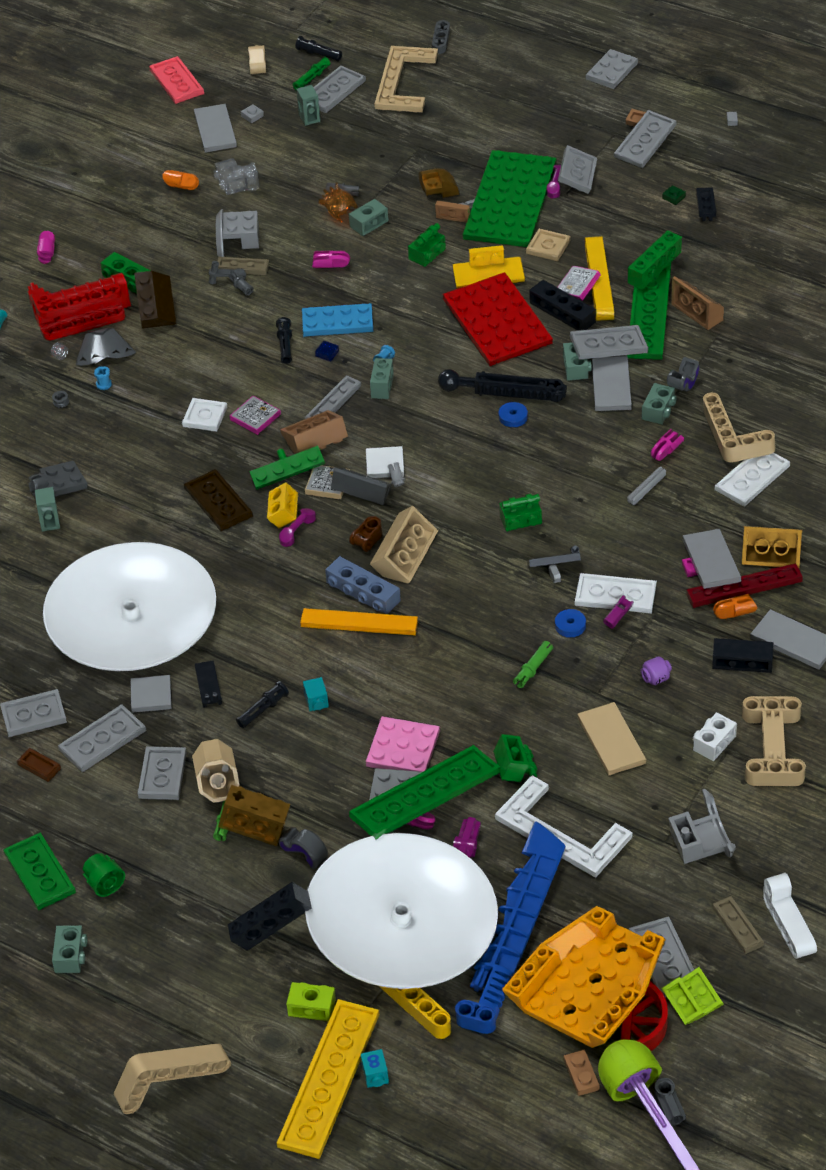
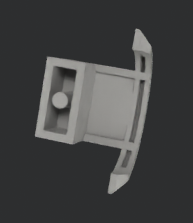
M221 209L216 215L218 257H224L223 239L241 238L242 249L259 248L257 211L224 213V210Z
M702 789L709 816L693 821L689 812L669 817L670 832L684 864L723 851L730 858L736 849L735 844L731 843L722 825L714 797L706 789Z

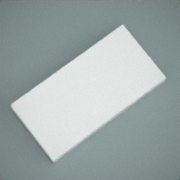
M774 452L769 455L743 460L715 485V491L745 507L790 467V461Z
M580 573L575 606L613 609L619 599L625 595L627 600L634 602L629 611L652 614L657 581Z

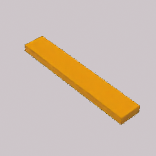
M303 608L300 624L301 627L416 635L418 617Z

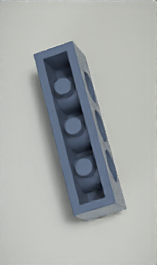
M341 556L325 569L326 582L330 586L336 587L346 595H350L361 603L371 606L376 611L388 614L401 601L400 588Z

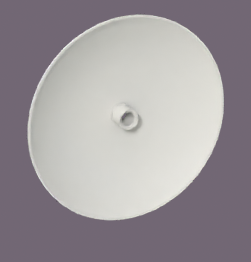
M148 542L116 544L84 555L59 574L49 588L43 607L44 624L54 645L62 653L78 663L108 671L145 669L165 663L179 656L203 636L211 624L215 613L216 592L213 581L205 568L193 557L178 549Z
M391 833L383 834L377 840L370 836L350 843L331 855L320 866L308 888L312 909L305 911L306 922L311 937L318 949L331 963L343 972L361 981L381 987L398 989L422 988L443 983L460 975L482 957L494 937L497 926L498 906L493 887L481 868L455 847L422 835Z

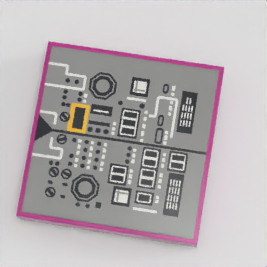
M572 266L557 288L583 301L601 274L597 270Z
M252 396L230 415V420L258 435L281 415V411L263 400Z

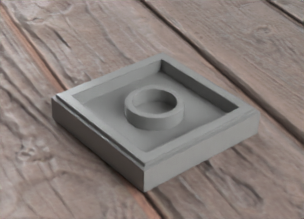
M170 675L131 678L132 713L172 709Z

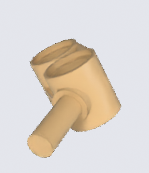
M264 45L248 47L250 74L266 73Z

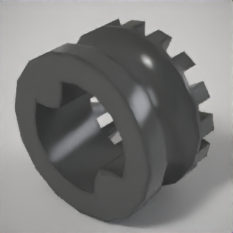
M57 391L52 395L53 404L56 408H63V406L66 407L69 404L68 394L65 391Z

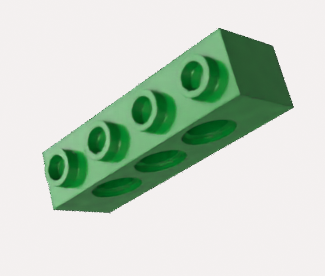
M667 230L628 267V284L641 290L646 287L681 253L682 236Z
M113 252L100 262L102 276L108 278L111 275L123 273L128 289L137 293L134 273L151 271L116 252Z

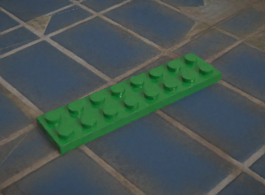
M671 263L642 290L634 286L630 326H639L648 346V352L627 355L628 358L663 360Z
M472 745L350 810L349 818L377 840L383 834L394 831L499 774L500 766Z

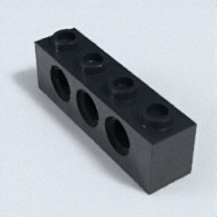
M545 280L540 281L529 290L530 304L577 331L587 330L596 323V309Z
M293 882L289 883L228 924L231 942L248 951L303 915L305 911L312 909L308 891Z

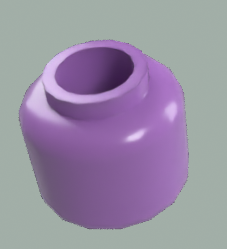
M655 657L644 662L641 675L646 683L657 685L669 679L672 668L668 660H664L662 657Z

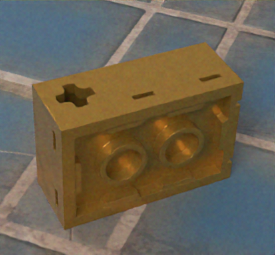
M231 785L218 827L277 846L290 804L267 797L261 793L246 790L243 787Z

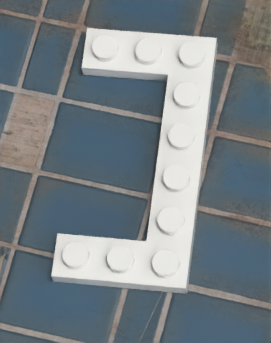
M532 775L496 812L495 819L528 838L534 822H539L565 844L566 847L561 857L562 859L596 878L631 840L632 832L615 823L595 846L589 849L527 813L549 790L547 783Z

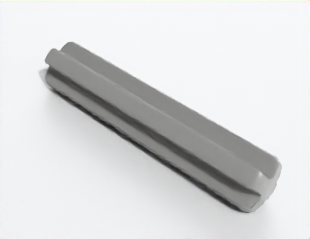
M658 467L627 497L628 503L635 505L666 476V470Z

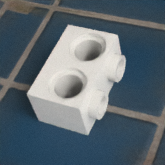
M716 712L712 718L706 720L704 727L694 734L692 739L694 741L693 751L714 761L736 737L737 723Z

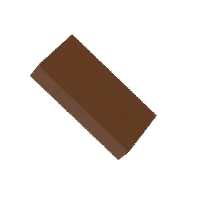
M31 748L17 760V764L47 782L61 770L60 764Z

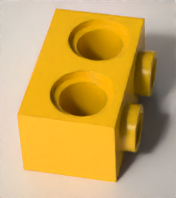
M287 482L269 491L267 519L278 528L296 520L298 492Z

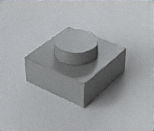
M253 104L241 111V117L250 123L264 116L263 111Z

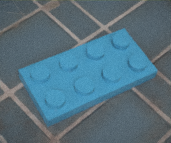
M371 303L302 308L303 337L373 332Z

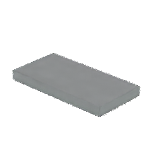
M339 66L313 87L318 95L319 110L327 113L366 81V76L344 66Z
M226 104L194 109L205 152L237 147Z
M647 110L614 152V157L643 168L677 125L676 120Z
M638 325L570 332V339L579 360L648 352V346Z
M628 356L592 358L595 411L631 410Z
M720 529L683 535V542L703 589L741 582L740 573Z
M771 609L750 634V638L755 641L774 642L773 649L818 670L826 662V634Z
M121 704L59 744L58 749L81 772H84L144 733L146 726Z
M669 917L629 928L630 931L641 936L649 930L665 938L651 976L652 983L661 990L665 998L667 996L661 988L678 977L682 978L694 970Z

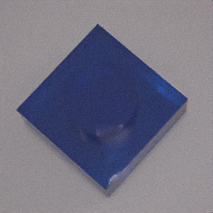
M323 341L316 349L315 357L331 362L339 352V345Z

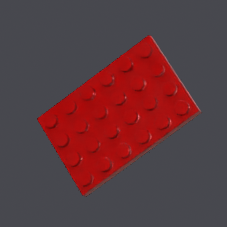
M505 272L443 294V300L489 366L553 344V338Z

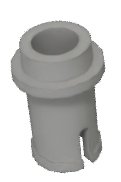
M399 462L393 463L395 471L392 464H389L387 467L392 478L391 484L394 487H399L405 484V478L402 477Z

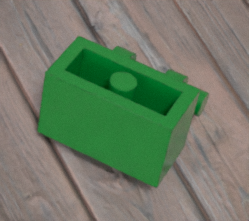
M438 223L429 226L424 233L420 234L408 246L409 260L425 267L440 253L444 252L446 249L445 235L438 233V230L441 228Z
M526 494L525 497L516 499L512 497L507 501L499 503L500 518L505 531L542 524L539 494Z
M501 734L493 751L496 762L500 766L501 779L521 782L525 772L529 774V777L532 775L537 777V766L532 760L533 753L528 745L522 744L520 736Z

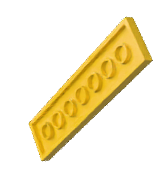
M337 1000L278 1138L277 1148L320 1159L361 1061V1053H364L378 1020V1009Z

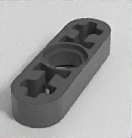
M440 20L435 25L432 48L438 49V54H442L447 50L450 23L446 20Z

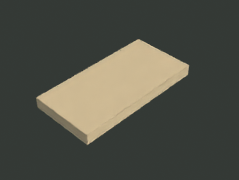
M615 702L577 714V718L608 776L646 764V758Z

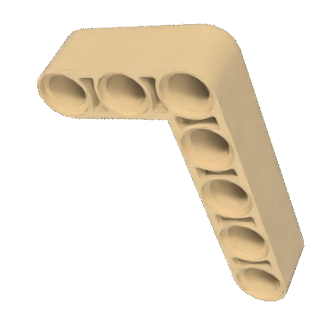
M711 392L703 396L705 417L721 455L726 462L742 461L775 452V434L773 431L763 430L736 436L719 395Z
M221 1044L136 1054L128 1060L114 1091V1096L124 1114H132L140 1108L151 1083L223 1073L229 1069L231 1061Z

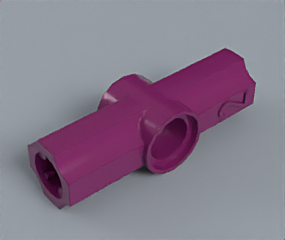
M473 817L464 819L459 836H456L454 839L453 847L466 854L470 859L474 858L476 854L481 822Z

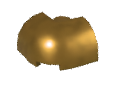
M430 169L419 172V182L422 190H425L426 196L441 193L443 198L459 195L454 177L445 169Z

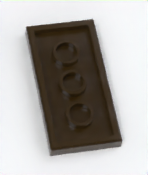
M216 469L184 483V489L220 531L253 517L251 509Z

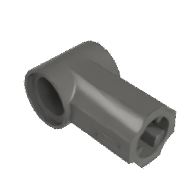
M669 1078L658 1079L655 1083L654 1099L672 1126L678 1125L686 1119V1115L675 1092V1084Z

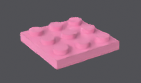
M382 716L366 759V767L418 772L427 770L440 733V726Z

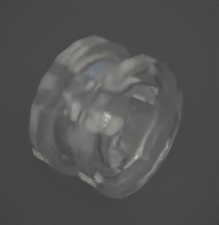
M57 342L52 346L51 355L62 360L67 356V346L61 342Z

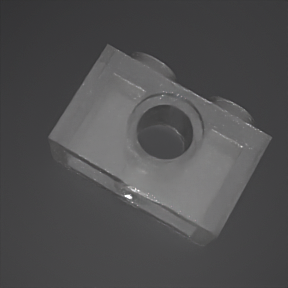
M234 158L215 163L213 173L215 179L219 180L221 190L224 189L227 195L246 190L244 176Z

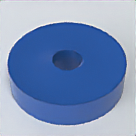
M509 402L502 405L499 409V421L507 427H519L528 419L527 408L521 403Z
M563 610L555 617V629L564 637L579 636L586 629V618L578 610Z

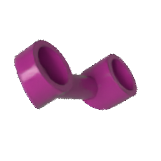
M561 165L553 166L554 176L547 185V196L549 198L560 196L558 178Z
M308 508L301 509V514L289 527L281 530L279 541L282 546L289 547L294 544V532L303 522L309 524L316 520L314 510Z

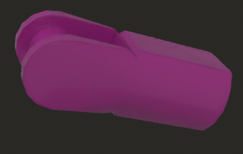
M623 595L604 618V624L613 629L631 609L634 602L627 600L626 596Z

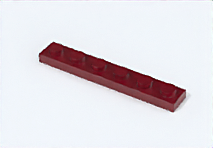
M795 563L741 576V582L705 589H703V586L687 589L686 595L692 607L695 608L745 594H754L802 582L803 576Z

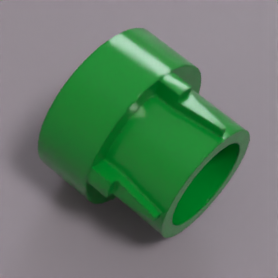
M102 853L95 854L89 857L83 865V876L87 879L86 883L97 896H109L116 892L124 883L125 872L108 855Z

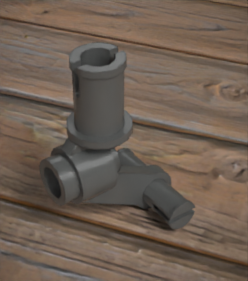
M212 261L211 269H209L210 284L216 283V277H229L235 288H239L246 296L252 294L254 288L245 281L246 272L244 269H218L219 262Z

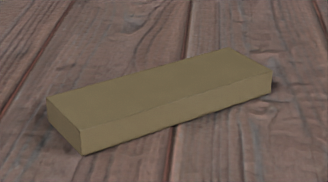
M218 257V269L235 270L242 268L246 274L267 275L268 259Z
M732 896L713 903V910L744 954L764 946V941Z

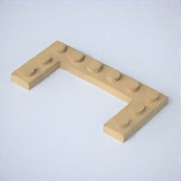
M391 46L375 100V109L423 112L425 97L395 95L404 61L427 64L436 63L438 49Z

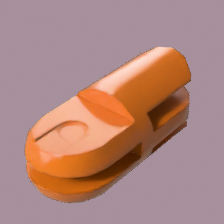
M166 170L162 174L164 182L171 187L194 190L199 185V180L194 174L174 170Z
M749 594L718 601L714 605L713 611L719 619H727L753 613L757 610V605Z

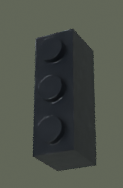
M714 638L712 669L772 673L774 642Z

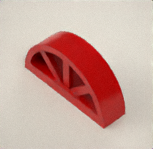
M649 982L644 995L647 999L636 1005L622 1022L621 1040H631L632 1033L639 1039L636 1041L644 1044L650 1051H653L665 1037L668 1024V1007L661 990L655 984ZM653 1003L661 1014V1018L636 1016ZM635 1024L657 1027L646 1036Z

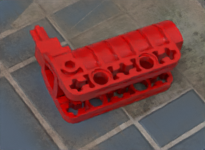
M123 273L111 275L105 279L100 278L98 281L90 283L85 282L83 285H75L69 289H60V291L54 293L45 292L43 287L38 288V285H34V283H30L31 286H28L30 304L43 338L46 340H55L120 322L125 319L124 308L131 306L127 282Z

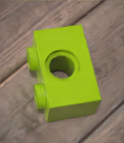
M292 982L286 1003L288 1016L329 1021L336 1001L335 988L326 985L318 986L304 982Z

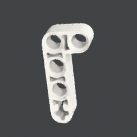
M786 873L764 879L763 897L793 957L797 959L816 953L817 945L791 897L792 886L790 879Z

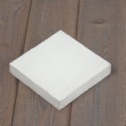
M192 398L182 421L183 427L217 432L227 410V403Z
M402 446L366 449L367 476L372 478L391 477L387 466L392 464L395 471L393 463L399 462L402 477H404Z

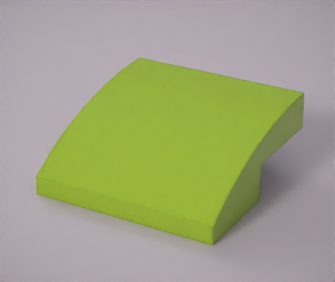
M700 967L682 978L678 977L661 988L685 1025L704 1017L724 1005Z

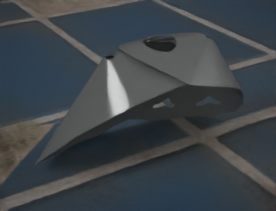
M114 328L95 330L85 334L76 359V365L83 366L97 363L106 357H127L135 354L136 351Z

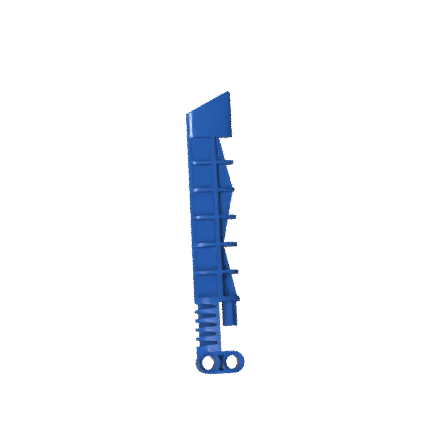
M537 821L534 822L522 850V854L531 858L523 869L516 868L514 870L518 876L506 889L508 892L506 905L500 906L498 909L501 913L505 914L503 925L497 924L495 933L498 934V937L492 944L490 943L485 951L486 953L474 967L476 972L470 985L471 988H474V991L479 992V990H482L487 977H489L480 1001L477 1003L470 1000H461L455 1006L456 1022L462 1028L483 1034H490L496 1029V1020L500 1012L499 1008L503 1005L502 1001H504L506 995L502 988L514 976L565 850V844Z

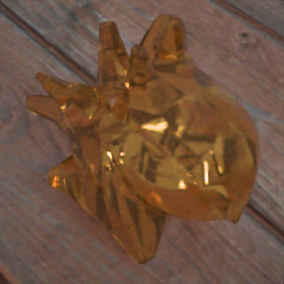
M336 182L335 189L330 187L331 193L325 189L323 190L326 196L322 195L324 199H319L318 204L325 206L329 214L342 223L343 220L340 216L347 214V210L351 206L354 208L358 206L353 196L347 191L340 189Z

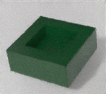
M673 185L662 193V199L674 205H677L686 197V191Z

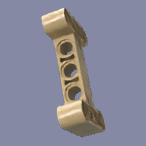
M751 696L744 699L742 718L747 723H762L764 759H750L746 763L745 780L749 785L799 786L803 784L806 765L800 759H786L783 724L796 723L800 720L802 703L799 698Z

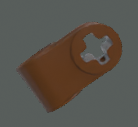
M376 516L366 518L352 532L349 543L362 547L363 551L368 552L382 537L380 518Z

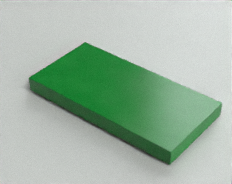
M41 832L3 849L6 858L38 910L76 893L75 887Z

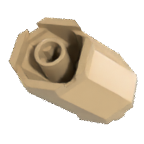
M219 739L201 742L192 755L199 793L213 803L225 801L231 785L237 787L240 785L233 750Z

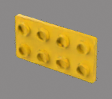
M503 245L469 249V262L452 265L457 289L504 272L513 283L525 281L521 258H504Z

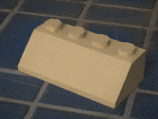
M414 506L398 513L370 565L382 577L410 583L438 530Z

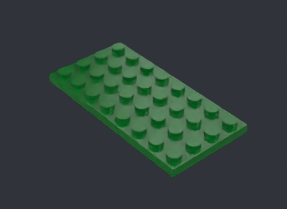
M492 150L463 232V239L528 247L538 223L547 194V185L551 182L553 166L556 165L557 158Z

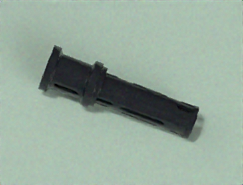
M299 36L295 44L297 50L302 49L309 54L317 53L340 61L343 55L342 51L317 44L315 40L310 41L304 39L303 36Z
M281 317L276 321V327L278 328L277 338L280 340L281 362L288 364L292 361L290 345L292 337L290 329L291 320Z
M277 681L272 689L262 694V698L240 717L236 718L237 724L244 729L266 709L275 707L282 697L289 695L287 687L282 682ZM259 708L253 715L249 716L254 710Z

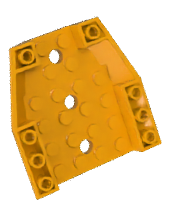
M596 906L542 942L502 988V991L525 1014L594 1048L607 1042L645 995L665 938L649 930L643 936L617 925L613 913ZM620 948H627L625 952H617ZM594 979H601L600 982L591 983ZM576 1010L573 1014L566 1015L567 1011Z

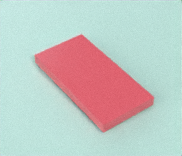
M178 56L149 66L151 73L175 104L204 94L202 86Z

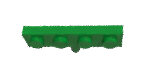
M318 446L289 457L286 456L282 448H279L277 450L278 461L249 472L255 488L258 490L325 464V461Z

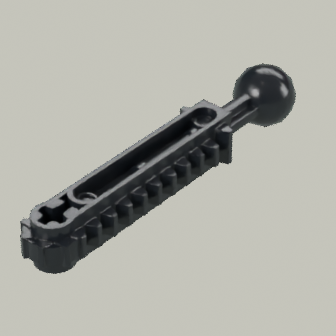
M452 369L442 371L438 377L439 387L447 392L454 391L459 386L475 388V394L480 396L484 394L558 402L563 397H566L567 385L560 379L485 373V371L476 372L475 378L460 377Z

